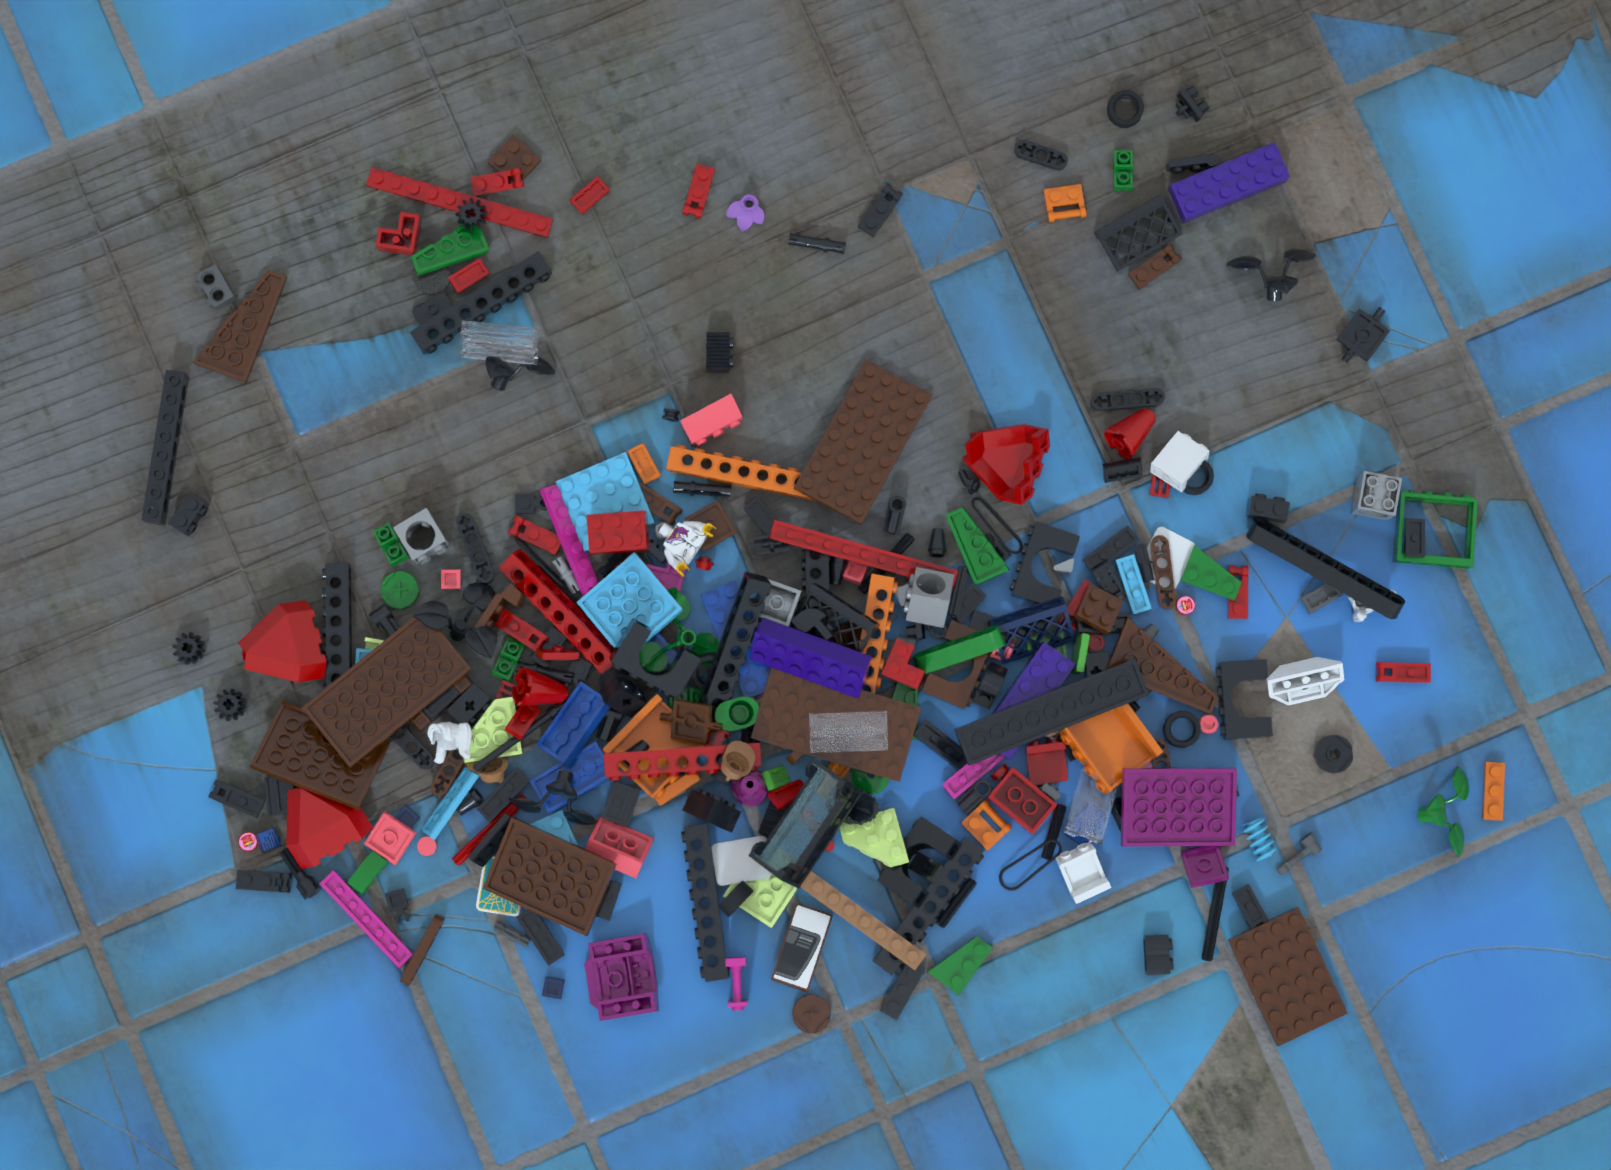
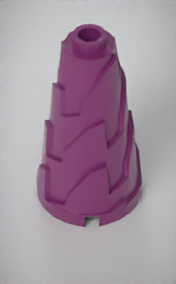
M761 770L750 771L747 776L732 781L731 790L737 802L744 806L754 807L766 800L769 791L762 777ZM748 782H753L754 786L752 788H747L746 784Z

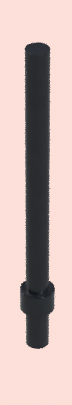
M567 699L563 703H559L555 707L552 706L546 710L547 713L532 723L522 739L550 719L553 720ZM513 736L474 764V770L478 772L521 740Z

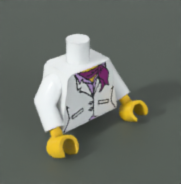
M684 521L682 524L678 522L674 529L665 523L660 528L658 533L667 538L663 544L666 559L669 565L682 577H684L682 573L684 569L690 571L688 565L707 539V535L713 537L710 530L717 528L712 524Z

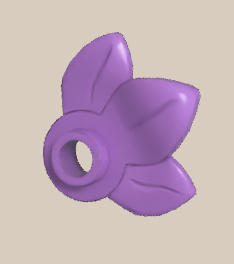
M747 194L740 201L733 202L729 206L726 217L737 218L739 229L746 231L752 226L753 222L756 224L763 223L764 212L759 207L758 199L754 195ZM748 201L753 203L751 207L746 206Z

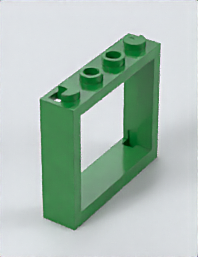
M1403 490L1399 494L1396 511L1393 563L1463 569L1474 567L1478 499L1472 498L1468 494L1454 497L1452 493L1434 495L1432 491H1423L1422 494L1415 493V490ZM1405 501L1467 506L1464 558L1425 555L1424 558L1404 557V553H1401Z

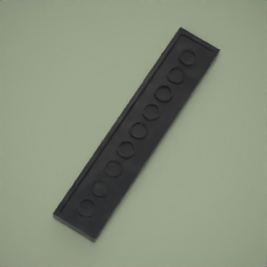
M1132 659L954 730L969 766L1146 697L1149 693L1135 659Z

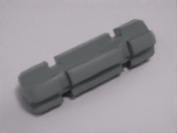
M498 921L494 926L496 932L503 933L504 936L515 942L518 941L524 947L530 942L529 936L522 935L521 932L510 926H505L501 921Z

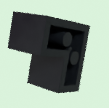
M691 789L682 811L732 833L741 814V811L735 809L736 805L726 800L722 803L723 798L714 794L710 797L711 793L702 789L699 792Z

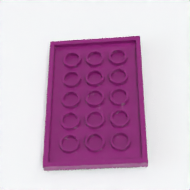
M1122 768L1121 846H1235L1237 768Z

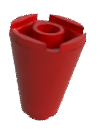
M1143 408L1108 427L1105 430L1104 438L1112 450L1116 448L1119 451L1118 455L1120 457L1130 459L1134 456L1155 424V414L1152 410Z
M521 668L515 676L514 680L517 681V685L512 689V698L514 703L519 706L563 703L568 697V689L565 684L529 668Z

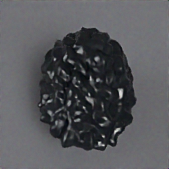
M833 786L826 800L828 813H830L838 801L834 797L837 792L836 786ZM863 790V794L844 820L845 823L849 825L854 823L862 825L876 818L879 804L872 797V793H867Z

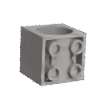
M1363 471L1356 479L1351 514L1387 521L1396 516L1402 478Z
M427 508L393 527L411 559L417 565L426 564L431 560V556L436 553L438 555L443 554L448 550L447 547L450 546L433 515ZM421 526L429 529L432 527L435 531L433 544L425 550L413 549L411 546L413 532Z
M916 567L915 575H910L909 585L912 588L908 587L906 599H909V601H905L903 611L907 613L906 621L944 628L954 574Z
M769 580L771 592L766 596L765 608L763 613H760L758 620L761 621L762 618H766L791 627V620L797 611L802 591Z

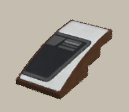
M796 903L771 977L772 981L808 993L833 915Z

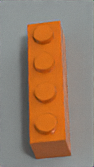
M685 772L686 775L680 776L673 784L668 783L665 786L666 791L660 798L655 797L656 801L660 806L664 805L701 780L699 776L687 775V772Z

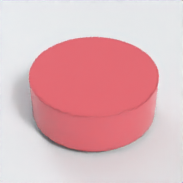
M1211 714L1204 715L1199 720L1201 731L1205 734H1211L1218 728V720Z
M422 837L417 843V849L420 854L430 856L436 852L437 843L431 837Z

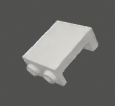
M1177 431L1151 463L1150 472L1182 492L1193 473L1204 460L1207 461L1209 459V450L1203 444L1193 441L1189 435Z
M1091 842L1082 843L1077 848L1062 852L1060 856L1055 858L1069 893L1076 904L1111 888L1096 855V849Z

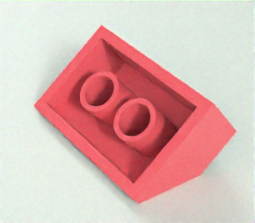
M729 394L680 420L691 445L699 447L707 442V438L711 436L716 438L722 435L724 429L737 427L741 424L740 421L743 418L732 394Z
M601 816L585 849L617 863L615 870L637 878L654 838L624 825L603 819Z

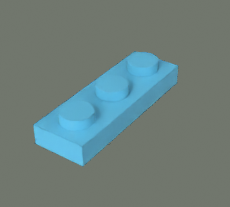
M1134 554L1115 560L1132 615L1151 610L1152 608Z

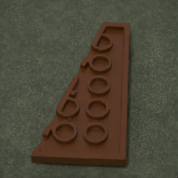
M268 270L256 284L254 290L241 302L242 304L231 314L216 332L215 337L203 348V351L192 363L247 383L287 281V276Z
M1126 617L1106 670L1135 659L1147 689L1205 713L1212 714L1218 696L1194 677L1189 670L1184 668L1157 642L1153 641L1142 629L1137 627L1133 621Z

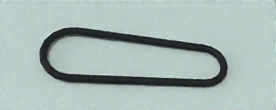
M980 497L973 498L971 502L973 509L1002 546L1012 554H1019L1023 549L1019 537L986 501ZM975 500L981 501L1017 539L1020 544L1018 551H1012L1004 544L976 508Z
M519 537L514 538L516 543L560 586L567 588L565 582L561 581L560 577Z
M1055 839L1047 840L1003 868L999 875L1001 886L1009 891L1019 889L1061 854V844ZM1050 842H1054L1059 846V851L1054 857L1018 886L1009 888L1004 885L1002 875L1007 869Z

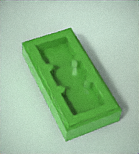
M784 765L761 773L768 791L791 783Z

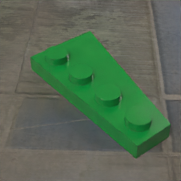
M461 225L454 232L443 236L436 243L430 244L412 255L411 261L417 276L489 253V248L481 229L474 225V231H471L469 226L467 229H464L463 225Z
M964 507L946 514L974 585L1010 571L1008 565Z

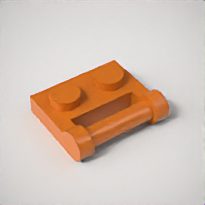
M1081 184L1043 190L1049 223L1055 222L1057 219L1078 216L1080 218L1086 217ZM1078 205V209L1053 212V208Z
M985 799L961 824L988 851L1012 826L1009 823L1007 824L989 806L990 803ZM982 810L1001 828L998 833L980 816L979 813Z

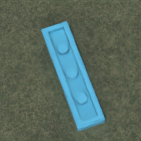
M467 767L463 769L423 826L422 831L432 839H436L479 775Z

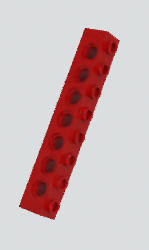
M521 548L513 552L499 568L503 575L510 579L520 592L526 595L531 604L536 606L543 613L544 617L550 620L557 630L570 640V643L583 654L586 660L596 667L600 674L613 667L609 656L614 647L590 618Z
M747 743L755 753V762L751 771L757 770V766H761L760 743ZM728 745L603 754L604 776L609 777V781L621 780V776H628L629 779H640V775L648 774V778L660 777V773H667L668 777L679 776V772L686 771L687 775H698L700 770H706V774L718 773L721 765L716 762V756L720 753L724 754ZM699 755H704L707 758V763L704 766H699L696 762ZM680 756L686 757L688 761L687 765L683 768L677 765V759ZM662 757L668 760V766L665 769H660L657 765L658 760ZM641 759H646L649 763L646 770L638 768V762ZM622 760H626L629 763V769L625 772L620 771L618 768V764Z

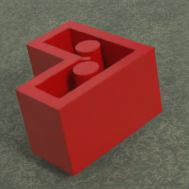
M401 212L398 230L379 227L375 245L378 251L408 256L416 254L422 224L420 215Z
M896 639L883 669L882 676L918 691L925 671L909 665L915 646Z

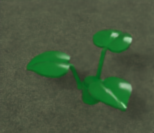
M671 587L667 591L683 608V611L673 619L681 631L677 634V642L662 649L655 642H647L642 646L639 653V662L645 669L650 671L663 670L669 662L668 656L663 652L675 646L694 645L691 650L697 654H702L705 652L716 653L719 645L718 640L711 634L699 633L696 636L692 630H686L685 626L678 622V620H683L689 615L690 604L688 599L675 587ZM707 660L700 665H710L713 661Z
M1457 767L1453 775V786L1457 792L1456 795L1445 800L1442 794H1437L1428 807L1418 809V819L1420 823L1432 822L1433 825L1438 824L1440 827H1449L1451 845L1457 857H1460L1464 847V833L1459 823H1447L1446 813L1447 803L1459 798L1464 801L1469 795L1467 776L1460 767Z

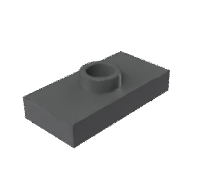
M1325 583L1299 599L1308 614H1311L1343 594L1341 591Z
M1044 783L1039 788L1053 801L1057 800L1061 795L1058 792L1059 789L1051 783Z

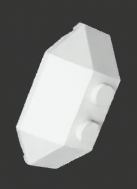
M1314 657L1280 665L1267 678L1269 697L1286 705L1326 697L1339 683L1344 681L1343 663L1341 661Z

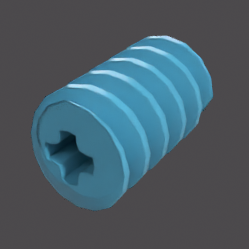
M1257 818L1241 825L1247 826L1243 833H1250L1246 840H1253L1249 846L1257 848L1253 855H1260L1256 862L1274 855V852L1278 849L1276 846H1270L1274 843V840L1267 839L1271 833L1264 832L1268 828L1267 825H1261L1265 820L1264 818Z

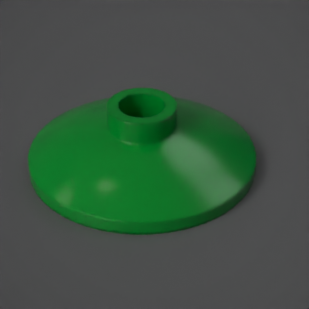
M852 769L853 784L867 793H879L888 785L889 779L877 775L874 778H868L867 772Z

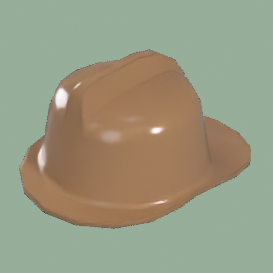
M733 741L727 746L721 763V770L727 776L726 781L730 779L739 780L750 773L755 762L753 749L742 741Z
M502 757L496 758L476 773L479 774L483 782L502 783L505 770L508 767V761ZM479 761L468 762L465 764L467 768L476 772L473 768V765Z

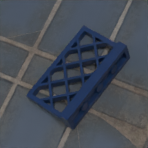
M1062 596L989 620L991 627L998 626L1001 633L1005 631L1010 633L1005 641V646L998 649L1002 664L1031 656L1037 649V646H1039V642L1044 635L1052 638L1048 643L1052 648L1076 641L1067 605ZM1064 613L1065 617L1061 624L1053 620L1057 614ZM1039 620L1047 621L1043 629L1035 626ZM1051 623L1058 626L1054 635L1047 632ZM1020 626L1029 627L1025 635L1017 633ZM1062 628L1069 631V637L1063 639L1058 637ZM1032 629L1040 632L1036 641L1028 638ZM1014 635L1022 639L1018 646L1009 644ZM1025 641L1033 643L1031 650L1021 649ZM1006 648L1014 649L1013 655L1005 659L1004 652Z

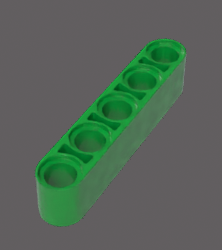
M992 626L920 651L913 656V659L918 669L928 674L1000 649L1005 646L1006 642L999 627Z

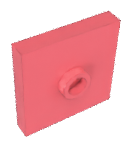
M384 811L364 842V845L392 864L397 865L417 832Z

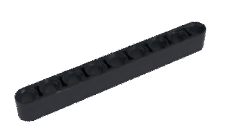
M1262 518L1253 519L1246 534L1250 541L1389 619H1396L1405 604L1403 597Z

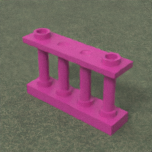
M727 957L725 959L726 967H730V970H732L733 1000H729L727 1006L732 1007V1011L744 1010L745 1006H748V1000H742L741 970L743 966L747 965L746 957Z

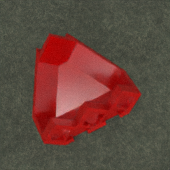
M1021 424L970 433L971 439L966 442L967 454L962 457V460L997 499L1023 505L1032 498L1035 489L1032 488L1035 479L1040 477L1044 466L1041 463L1044 453H1048L1050 448L1049 429Z
M305 600L278 604L238 642L243 649L244 669L294 682L323 679L325 677L326 658L325 654L321 655L319 644L322 641L319 629L314 628L312 618H315L314 609Z
M300 787L288 790L286 846L301 869L315 867L321 863V858L328 854L332 857L345 849L344 846L352 840L355 843L360 841L373 828L361 807L359 810H356Z

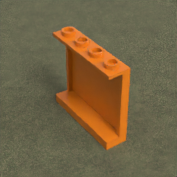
M656 694L602 750L605 754L625 752L640 740H644L650 748L648 750L705 747L706 744L671 738L672 728L670 722L660 721V714H671L673 710ZM680 756L677 759V765L681 768L685 767L688 763L687 758L684 756ZM664 757L660 758L657 762L658 767L665 769L668 766V760ZM641 759L638 764L640 770H646L649 766L646 759ZM623 760L619 762L618 766L624 772L629 769V766ZM660 773V777L648 778V774L640 775V779L632 780L654 799L655 797L660 798L666 791L664 787L669 782L673 784L680 776L668 777L667 773Z
M1129 704L1059 731L1062 741L1071 747L1073 756L1078 761H1081L1084 765V771L1088 776H1092L1096 782L1097 789L1104 794L1111 792L1112 789L1122 783V768H1142L1152 759L1163 753V750Z

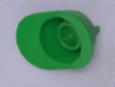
M747 696L731 699L721 703L716 708L715 721L723 723L721 727L726 731H736L750 727L755 724L760 707L753 698Z

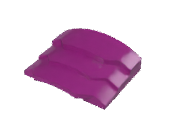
M647 934L588 943L590 956L584 966L590 1004L598 1009L600 1021L659 1011L656 971Z

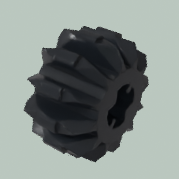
M473 198L469 199V204L463 200L464 207L457 206L461 212L455 213L456 217H461L457 221L458 224L464 223L463 228L467 229L469 226L471 231H474V225L481 229L479 223L486 224L487 222L482 218L488 216L487 212H482L486 209V206H480V200H477L474 204ZM474 211L476 216L470 217L468 213Z
M189 632L188 637L185 633H182V640L179 638L175 639L179 644L172 645V648L178 649L173 653L174 656H179L177 661L182 662L184 660V663L189 665L190 660L193 664L197 663L196 657L201 660L203 659L200 652L204 653L206 649L200 648L205 645L204 641H199L201 636L196 635L194 637V633ZM188 644L193 646V649H190L192 650L191 652L185 651V648H188L186 647Z
M224 689V696L216 695L220 701H214L213 704L219 706L214 711L216 713L221 712L219 714L221 719L225 717L226 721L229 722L232 717L237 721V714L244 715L240 711L241 708L247 709L246 705H242L246 698H240L242 695L240 691L235 694V689H230L229 693ZM230 700L234 703V707H230L231 710L229 707H226L227 702L230 703Z

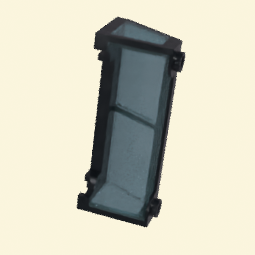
M814 758L806 766L807 781L766 842L761 841L754 844L748 855L778 879L798 889L864 792Z

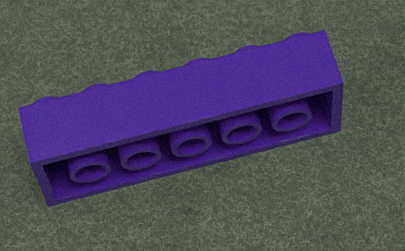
M1274 142L1170 185L1168 192L1181 222L1184 224L1285 183L1290 175Z
M762 618L755 632L750 660L855 698H859L863 690L872 656L766 618Z
M1041 642L992 714L1060 688L1076 664L1047 643ZM1018 747L1000 753V755L1010 760Z

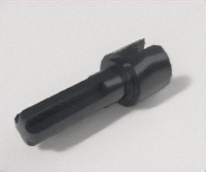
M288 848L280 852L281 857L298 882L296 888L304 900L307 897L311 898L316 895L321 888L313 876H307Z

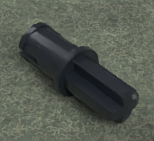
M1140 544L1135 546L1138 560L1137 565L1140 568L1143 583L1155 580L1151 568L1152 561L1149 560L1146 545Z

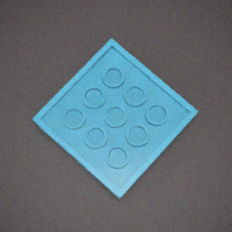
M626 452L556 481L571 521L575 526L579 541L586 552L589 551L587 515L644 510L647 512L648 526L655 523Z
M635 552L576 602L614 648L632 618L650 627L651 633L645 641L646 643L683 611V608Z

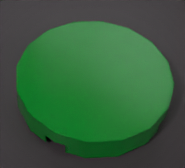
M405 571L390 573L381 584L383 600L387 605L395 609L410 607L419 596L420 589L417 580Z

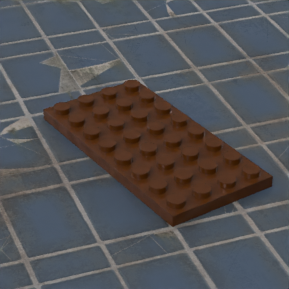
M865 360L794 486V490L862 525L933 395Z
M413 617L302 708L346 764L352 768L464 677L472 668L441 630L428 628Z
M771 668L751 738L900 782L921 707L862 690L859 698H855Z

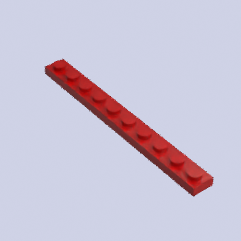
M371 167L366 183L367 187L454 212H461L457 206L464 207L463 200L468 204L470 198L474 199V204L477 200H480V206H486V209L482 211L488 213L487 217H482L486 221L548 238L553 223L552 218ZM474 211L468 213V215L471 217L476 216Z
M773 520L769 539L906 577H910L911 574L915 575L916 567L954 574L952 589L954 588L958 570Z

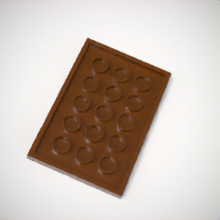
M282 701L250 764V768L359 810L386 755L390 742L385 740L350 768L303 708Z
M511 817L482 889L582 935L588 936L617 863L520 819Z
M1299 907L1293 908L1228 939L1276 1046L1287 1043L1348 1014Z

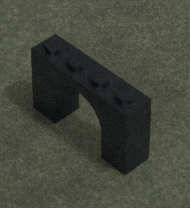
M1036 521L1035 525H1031L1027 536L1030 537L1028 544H1024L1021 553L1024 555L1022 562H1018L1015 571L1018 573L1016 580H1012L1009 590L1012 591L1011 596L1039 604L1060 597L1062 590L1042 584L1033 576L1031 571L1033 556L1039 551L1046 549L1073 556L1080 536Z
M632 618L609 656L612 662L611 665L620 671L625 669L629 672L628 675L638 680L641 678L645 680V684L653 689L658 687L667 697L671 698L674 696L678 698L699 664L701 657L696 652L682 645L673 662L664 670L650 671L645 669L639 662V653L650 635L651 629L649 626Z
M1267 659L1218 663V667H1215L1216 678H1219L1220 685L1217 686V696L1221 698V705H1218L1219 717L1222 716L1220 735L1224 737V740L1272 737L1271 717L1247 718L1241 716L1236 712L1231 701L1233 689L1240 682L1266 680L1268 678Z
M920 817L913 824L912 830L903 839L909 862L914 854L923 849L936 850L952 861L962 846L954 837L923 817ZM909 863L891 868L886 866L880 872L877 881L919 909L929 895V892L911 880L908 873Z

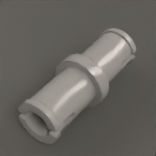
M560 556L557 560L552 561L551 563L561 576L560 580L565 582L571 594L573 595L580 589L573 572L569 569L563 557Z

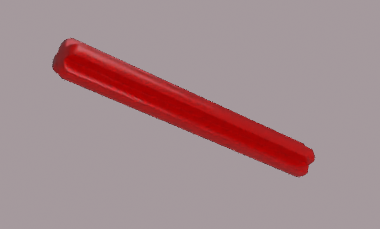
M520 794L517 797L527 799L523 794ZM510 803L491 823L452 857L453 862L458 866L461 865L504 813L513 816L520 809Z

